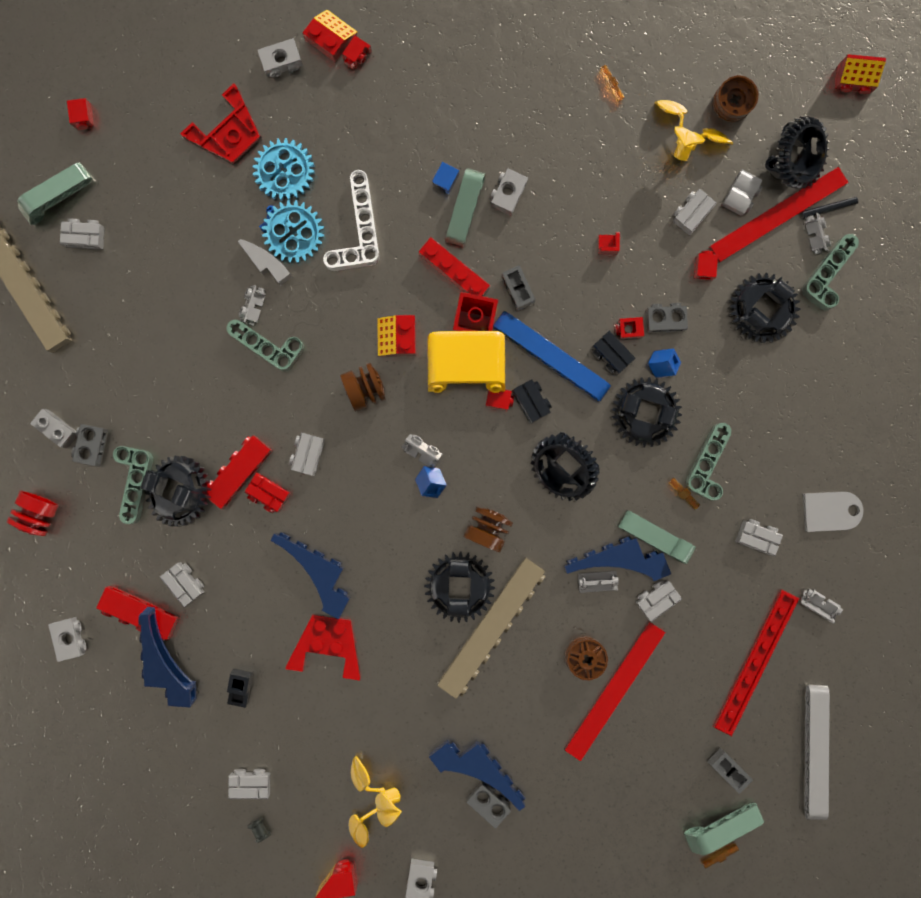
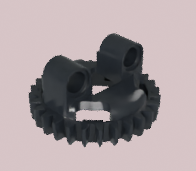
M800 116V118H795L794 122L790 121L783 127L780 140H778L776 151L779 152V155L770 156L765 162V168L775 178L782 179V183L787 184V187L800 189L811 186L812 183L816 182V178H820V172L824 171L823 166L827 164L825 162L826 157H829L827 150L830 148L827 147V144L830 141L827 140L829 134L825 133L826 127H823V123L819 119L809 116ZM812 138H817V154H812L811 151ZM793 145L803 147L795 164L791 161Z
M758 273L756 279L751 275L749 281L743 280L744 286L741 284L737 286L740 291H733L736 297L730 298V301L734 302V304L730 305L729 308L734 309V312L730 313L729 316L736 317L732 321V323L738 322L739 324L735 328L736 330L743 329L740 335L748 333V340L754 336V342L761 338V343H765L767 338L768 342L772 343L773 337L778 341L780 340V335L786 337V331H792L790 325L795 326L797 324L793 319L800 317L795 312L800 311L801 308L795 307L800 301L794 300L798 294L794 293V287L788 285L789 281L785 282L782 277L775 280V274L769 278L768 273H765L762 278L760 273ZM764 293L781 306L770 319L756 307L753 308ZM740 301L743 302L744 315L739 318V315H741V305H738ZM771 329L776 330V331L773 332V333H772V331H771V332H762V333L760 334V331H762V330H771Z
M641 377L639 383L634 379L632 380L633 386L626 383L627 390L620 388L623 394L615 395L619 401L612 402L614 405H617V408L611 409V411L616 412V415L611 418L617 419L613 426H620L617 433L623 431L622 438L628 436V443L635 440V446L642 442L643 448L646 447L647 442H649L650 447H653L654 441L658 446L661 445L660 439L667 442L666 435L673 437L671 430L677 431L678 429L674 425L681 423L677 420V417L682 416L681 413H678L682 406H676L680 399L673 398L676 392L670 394L671 386L665 389V382L659 385L657 378L653 383L651 382V377H648L646 382ZM642 388L641 390L635 392L634 394H629V393L634 392L635 390H638V389ZM642 399L660 405L655 425L635 419ZM621 416H623L626 419L628 425L630 426V431L626 430L628 427L624 423V420H621ZM661 430H664L663 432H661V433L655 435V436L652 438V436H653L654 434L660 432Z
M560 432L556 436L552 434L549 438L545 437L543 441L541 440L531 456L533 459L530 463L533 465L531 470L536 472L534 478H539L538 484L542 483L544 485L543 489L547 488L549 494L553 492L555 498L561 496L562 500L567 497L568 501H571L573 498L577 501L579 498H584L590 494L596 487L600 468L595 462L597 458L591 457L593 451L586 450L588 445L582 446L581 440L576 442L574 436L570 438L564 432ZM565 451L581 464L572 475L556 461ZM544 454L547 457L548 467L544 469L543 459H541ZM564 484H574L578 486L575 491H573V488L564 487L563 489H561Z
M175 455L174 458L167 457V461L161 460L162 465L156 464L157 471L146 470L140 487L147 491L145 494L149 495L150 498L146 499V502H151L148 509H154L151 515L157 516V521H162V524H168V526L182 527L189 525V523H194L195 518H201L199 512H205L203 506L209 505L206 499L211 498V496L207 495V491L212 489L207 487V484L211 481L205 479L209 474L203 473L205 468L201 467L199 462L186 456L180 457ZM192 473L198 475L195 478L197 480L198 486H201V489H196L194 487V483L191 478ZM169 478L184 484L177 485L171 501L162 497ZM184 510L188 511L187 513L180 515V517H175L177 513H180Z
M460 551L459 557H456L455 553L452 552V558L445 554V561L439 558V565L433 563L432 565L435 570H428L432 576L425 578L427 581H430V584L424 585L425 588H430V591L425 592V595H431V598L427 600V602H434L431 609L437 607L436 614L438 615L443 612V619L449 615L450 622L453 621L454 617H457L458 623H460L463 617L465 622H468V616L475 620V613L479 616L482 615L481 608L487 611L485 603H492L488 597H494L490 590L495 589L494 586H490V583L495 580L488 578L492 572L486 573L485 571L489 566L485 565L482 567V559L476 562V555L472 559L469 558V553L466 554V557H463L462 551ZM449 563L448 568H446L440 575H437L438 572L440 573L441 570L446 567V564ZM472 564L475 565L474 567L480 572V574L482 573L483 576H480L475 569H473ZM449 577L471 578L470 598H449ZM438 599L441 600V602L447 607V609L440 603Z

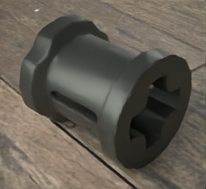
M262 817L247 825V828L251 829L256 838V844L271 835V832L265 828Z

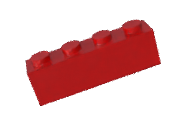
M430 237L419 250V256L464 293L484 296L489 291L490 285L433 238Z
M254 435L252 437L248 436L242 442V449L239 452L235 451L229 458L231 462L226 467L222 466L217 472L218 477L215 481L211 480L207 484V487L212 489L207 491V495L211 496L208 499L220 509H225L273 452L270 447Z
M113 586L105 587L96 607L101 610L100 613L102 615L117 617L120 623L125 625L130 623L136 626L135 629L140 632L139 615L147 607H155L156 620L163 641L172 637L180 619V616Z

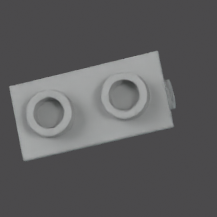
M816 213L817 218L809 216L806 217L805 221L808 235L816 233L815 237L809 238L815 255L823 253L822 249L830 252L829 246H831L829 235L825 236L824 228H827L825 218L821 217L818 213Z
M256 285L246 289L244 295L246 302L239 311L241 322L248 320L247 324L252 326L257 323L261 310L254 308V306L263 305L266 295L264 293L265 289L258 287L256 290Z
M410 434L401 447L404 449V452L416 458L418 453L422 454L419 461L428 467H435L442 456V453L436 447L427 445L416 435Z
M616 571L578 573L579 593L618 590L617 585L619 581Z
M815 589L804 590L800 604L834 624L836 615H840L843 611L840 608L841 606L830 599L824 602L825 596Z

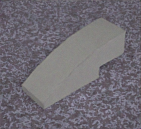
M242 239L238 241L263 275L270 271L280 286L293 277L280 261L263 248Z

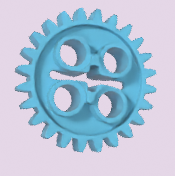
M278 138L277 144L274 145L270 141L269 148L263 145L265 151H258L261 157L254 158L258 164L252 166L253 169L257 170L253 173V176L258 178L255 182L257 185L261 184L260 190L266 189V196L272 193L274 200L279 196L280 200L283 201L284 196H287L288 200L291 201V195L298 198V192L305 194L303 188H310L307 182H313L314 180L310 175L315 174V171L310 168H313L315 165L314 162H309L313 158L311 155H307V148L302 150L303 146L301 143L296 146L295 140H292L289 144L287 138H285L284 143H281ZM284 153L290 154L287 160H281V155ZM269 165L275 166L272 172H266V168ZM284 167L287 169V172L284 173V171H281V168ZM294 168H302L301 173L297 175L293 174ZM282 179L287 180V184L284 187L278 186L279 181Z
M287 200L286 206L280 202V209L273 206L274 213L267 212L270 219L263 220L268 224L267 226H262V229L267 231V233L262 234V237H268L264 244L271 245L268 251H276L274 257L281 254V261L285 257H288L289 263L292 261V258H295V261L298 263L299 257H302L305 261L306 254L312 257L311 250L318 251L315 245L322 244L318 240V237L324 236V234L319 233V230L323 229L324 226H318L322 219H315L317 212L311 213V206L305 209V202L301 206H298L297 200H295L294 205H291L290 201ZM291 213L299 215L300 220L298 223L290 222L289 215ZM304 220L307 222L296 231L297 236L291 235L282 243L279 242L283 236L289 233V227L295 228ZM280 224L284 227V234L277 235L274 232L276 225ZM304 228L311 230L312 235L308 239L303 238L301 235V230ZM288 240L296 242L297 247L295 250L287 249L286 242Z

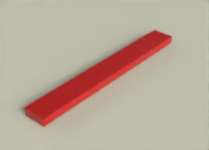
M837 167L816 180L811 186L796 192L712 244L709 248L713 254H718V262L720 263L849 182L841 169Z
M782 589L780 590L713 726L714 728L732 737L800 598Z
M650 621L647 623L564 750L579 761L583 759L666 632Z

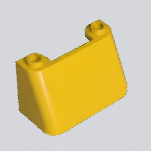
M440 331L432 332L428 335V392L441 393L447 388V383H486V388L491 392L505 391V335L502 332Z

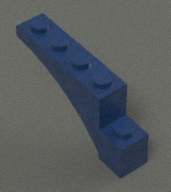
M280 532V534L275 533L270 541L290 553L311 577L322 601L323 609L321 611L340 619L351 598L348 596L347 591L339 587L337 590L334 589L344 570L341 567L342 563L333 558L331 560L324 558L325 554L316 549L313 552L306 549L308 545L300 541L295 543L289 540L290 536L283 532Z
M630 536L620 539V543L614 546L613 543L602 546L603 550L599 552L592 550L584 553L585 557L579 560L577 557L571 558L566 561V565H563L567 574L592 567H618L645 574L650 577L651 581L671 575L662 552L658 553L655 550L647 553V557L644 558L637 538L631 539Z
M147 607L139 615L138 623L141 625L139 641L142 643L140 659L143 661L141 676L144 679V686L166 688L165 698H167L168 706L190 708L197 699L196 681L190 680L170 656L159 632L155 607Z
M446 740L429 754V758L440 773L452 771L477 778L501 792L519 811L525 807L524 800L526 798L519 789L516 791L512 785L514 783L508 774L503 775L500 771L502 767L496 759L492 760L488 755L490 751L484 743L480 745L477 741L459 755L460 750L456 744Z

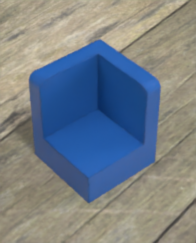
M442 162L432 182L445 189V193L450 194L459 177V170Z
M675 349L654 351L648 362L655 377L675 376L681 364Z
M424 466L415 478L422 496L438 498L446 487V482L439 468Z

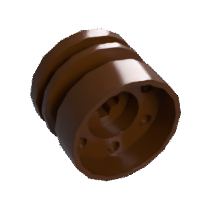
M736 75L729 77L721 84L713 96L712 105L714 112L725 122L734 123L741 121L758 103L759 93L757 86L746 76ZM731 99H732V100H735V99H736L737 102H736V104H735V103H731L730 100H731Z
M371 363L366 364L369 373L365 374L362 366L359 367V377H356L352 370L340 375L355 412L367 407L366 398L368 397L373 404H376L375 394L379 395L381 401L386 400L380 376Z
M476 507L475 512L482 514L481 519L472 516V519L478 523V526L468 525L463 537L500 553L505 541L498 535L499 533L509 534V531L503 529L502 526L505 524L512 527L513 522L493 510Z
M577 637L568 644L565 650L564 658L567 667L574 676L581 680L590 681L597 679L607 668V652L592 637ZM585 655L591 657L589 659L590 663L588 664L585 661H583L585 659Z

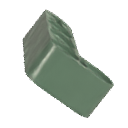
M75 163L21 195L17 200L18 209L30 225H35L44 218L45 210L87 186L92 181V177L81 163Z
M469 168L465 170L445 242L464 247L486 173Z
M847 234L837 241L802 287V294L822 310H829L839 302L838 294L828 285L859 245L858 238L853 234ZM846 241H848V242H849L848 248H846L845 250H842V248H844L845 245L847 244ZM833 255L838 256L839 263L833 261ZM821 270L827 272V278L822 277ZM810 285L816 287V293L810 291ZM825 296L831 299V305L825 303Z
M232 320L227 325V332L233 338L281 371H289L304 351V344L297 337L288 338L280 349L239 320ZM235 326L239 327L245 334L242 336L240 333L235 332L233 328ZM251 336L257 337V342L254 345H249L248 339ZM293 342H299V349L297 351H291L290 345ZM268 346L272 347V354L265 356L264 349ZM283 357L288 358V364L285 367L279 365V361Z
M719 423L711 428L685 481V486L689 491L707 500H718L723 495L722 487L709 480L731 436V428L728 424ZM723 428L722 432L725 434L719 436L720 432L717 430ZM710 444L716 446L715 454H711L708 451ZM702 461L708 464V469L705 472L700 469ZM693 478H697L700 482L699 487L696 489L691 485ZM710 487H714L717 490L714 497H711L708 493Z
M119 446L113 452L114 460L121 464L130 465L119 518L125 524H135L141 518L146 496L145 492H147L140 487L142 481L140 483L135 481V475L141 473L143 480L146 470L151 471L153 456L145 450ZM123 450H126L128 453L125 460H122L120 457V453ZM141 454L146 455V462L144 464L139 462ZM134 491L138 494V499L135 502L131 500V493ZM129 505H136V508H132V507H128V506H129ZM131 512V514H133L134 517L130 518L129 516H127V513Z
M627 510L618 526L620 529L684 564L688 563L696 549L689 542L677 538Z
M750 803L705 828L699 826L690 828L684 832L691 852L707 855L761 826L764 820L757 803Z

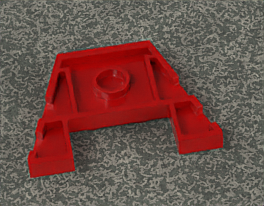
M233 83L222 96L235 110L207 136L193 122L180 134L183 138L234 164L261 137L237 86Z
M313 614L285 669L303 672L306 652L345 658L343 678L360 681L361 676L351 620Z

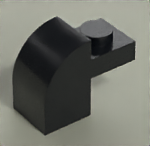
M239 669L232 670L227 688L229 693L227 704L243 708L247 707L253 683V672Z

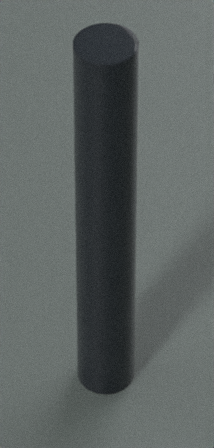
M855 196L802 211L801 216L805 219L809 216H815L816 213L822 214L858 204V198Z

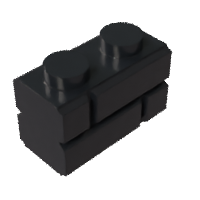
M610 330L591 347L594 350L592 354L599 361L602 359L607 364L605 368L611 374L615 373L618 375L636 359Z
M533 379L512 390L529 424L550 414L549 409L552 408L548 399H543L540 394L542 388L538 381L534 382Z

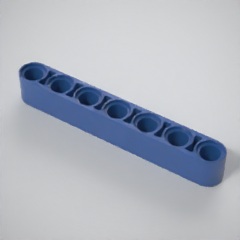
M503 311L494 323V329L502 332L505 337L595 400L601 402L610 389L611 385L508 312Z

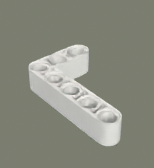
M356 170L350 176L360 246L328 251L324 255L323 261L325 266L331 271L372 266L379 261V249L369 182L366 173L362 170ZM357 177L364 178L362 184H356L354 181ZM363 195L367 197V200L364 203H359L357 201L359 196ZM363 214H368L370 219L362 222L360 217ZM371 233L373 237L371 240L365 241L363 235ZM369 251H373L376 254L371 260L365 257ZM354 254L357 258L354 262H348L347 256ZM336 257L338 261L335 265H329V258Z

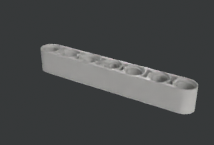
M827 685L806 686L805 817L807 820H827L829 815L830 693Z

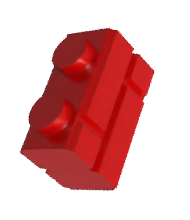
M260 473L254 475L244 492L248 494L247 499L256 504L258 501L264 504L263 508L272 514L274 511H281L291 492Z

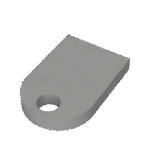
M827 492L803 494L805 532L849 530L856 527L863 517V505L860 499L852 493ZM851 505H855L857 508V513L854 516H851L848 512V508Z

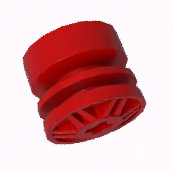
M19 491L15 504L22 509H11L10 513L16 517H8L7 523L24 533L46 536L48 531L42 527H50L51 524L44 517L53 518L59 505L33 493Z

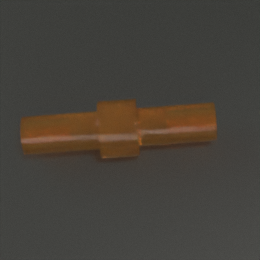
M607 65L602 66L600 70L606 79L605 83L608 89L612 90L618 102L623 100L625 97L618 87L619 83L616 77L612 76Z
M674 477L668 482L678 492V496L682 500L685 499L694 510L700 506L691 496V492L686 487L684 488Z
M736 843L724 850L719 849L714 852L715 855L702 861L704 868L706 869L717 862L721 863L727 860L726 857L739 851Z

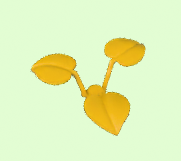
M669 100L655 101L654 104H657L665 112L680 117L679 126L674 128V132L678 137L676 142L678 145L673 154L675 158L687 161L691 151H694L698 144L705 142L704 138L717 143L733 145V142L719 130L704 128L703 134L700 135L684 128L683 114H687V110L681 104Z
M355 756L350 772L354 786L360 792L364 791V789L367 792H379L375 799L376 809L360 819L356 814L352 815L349 819L350 835L354 842L360 848L367 846L369 841L368 830L363 824L365 819L377 812L379 822L384 827H388L398 819L402 811L394 805L400 802L398 789L394 787L385 790L384 787L379 789L368 787L370 785L369 775L359 758Z

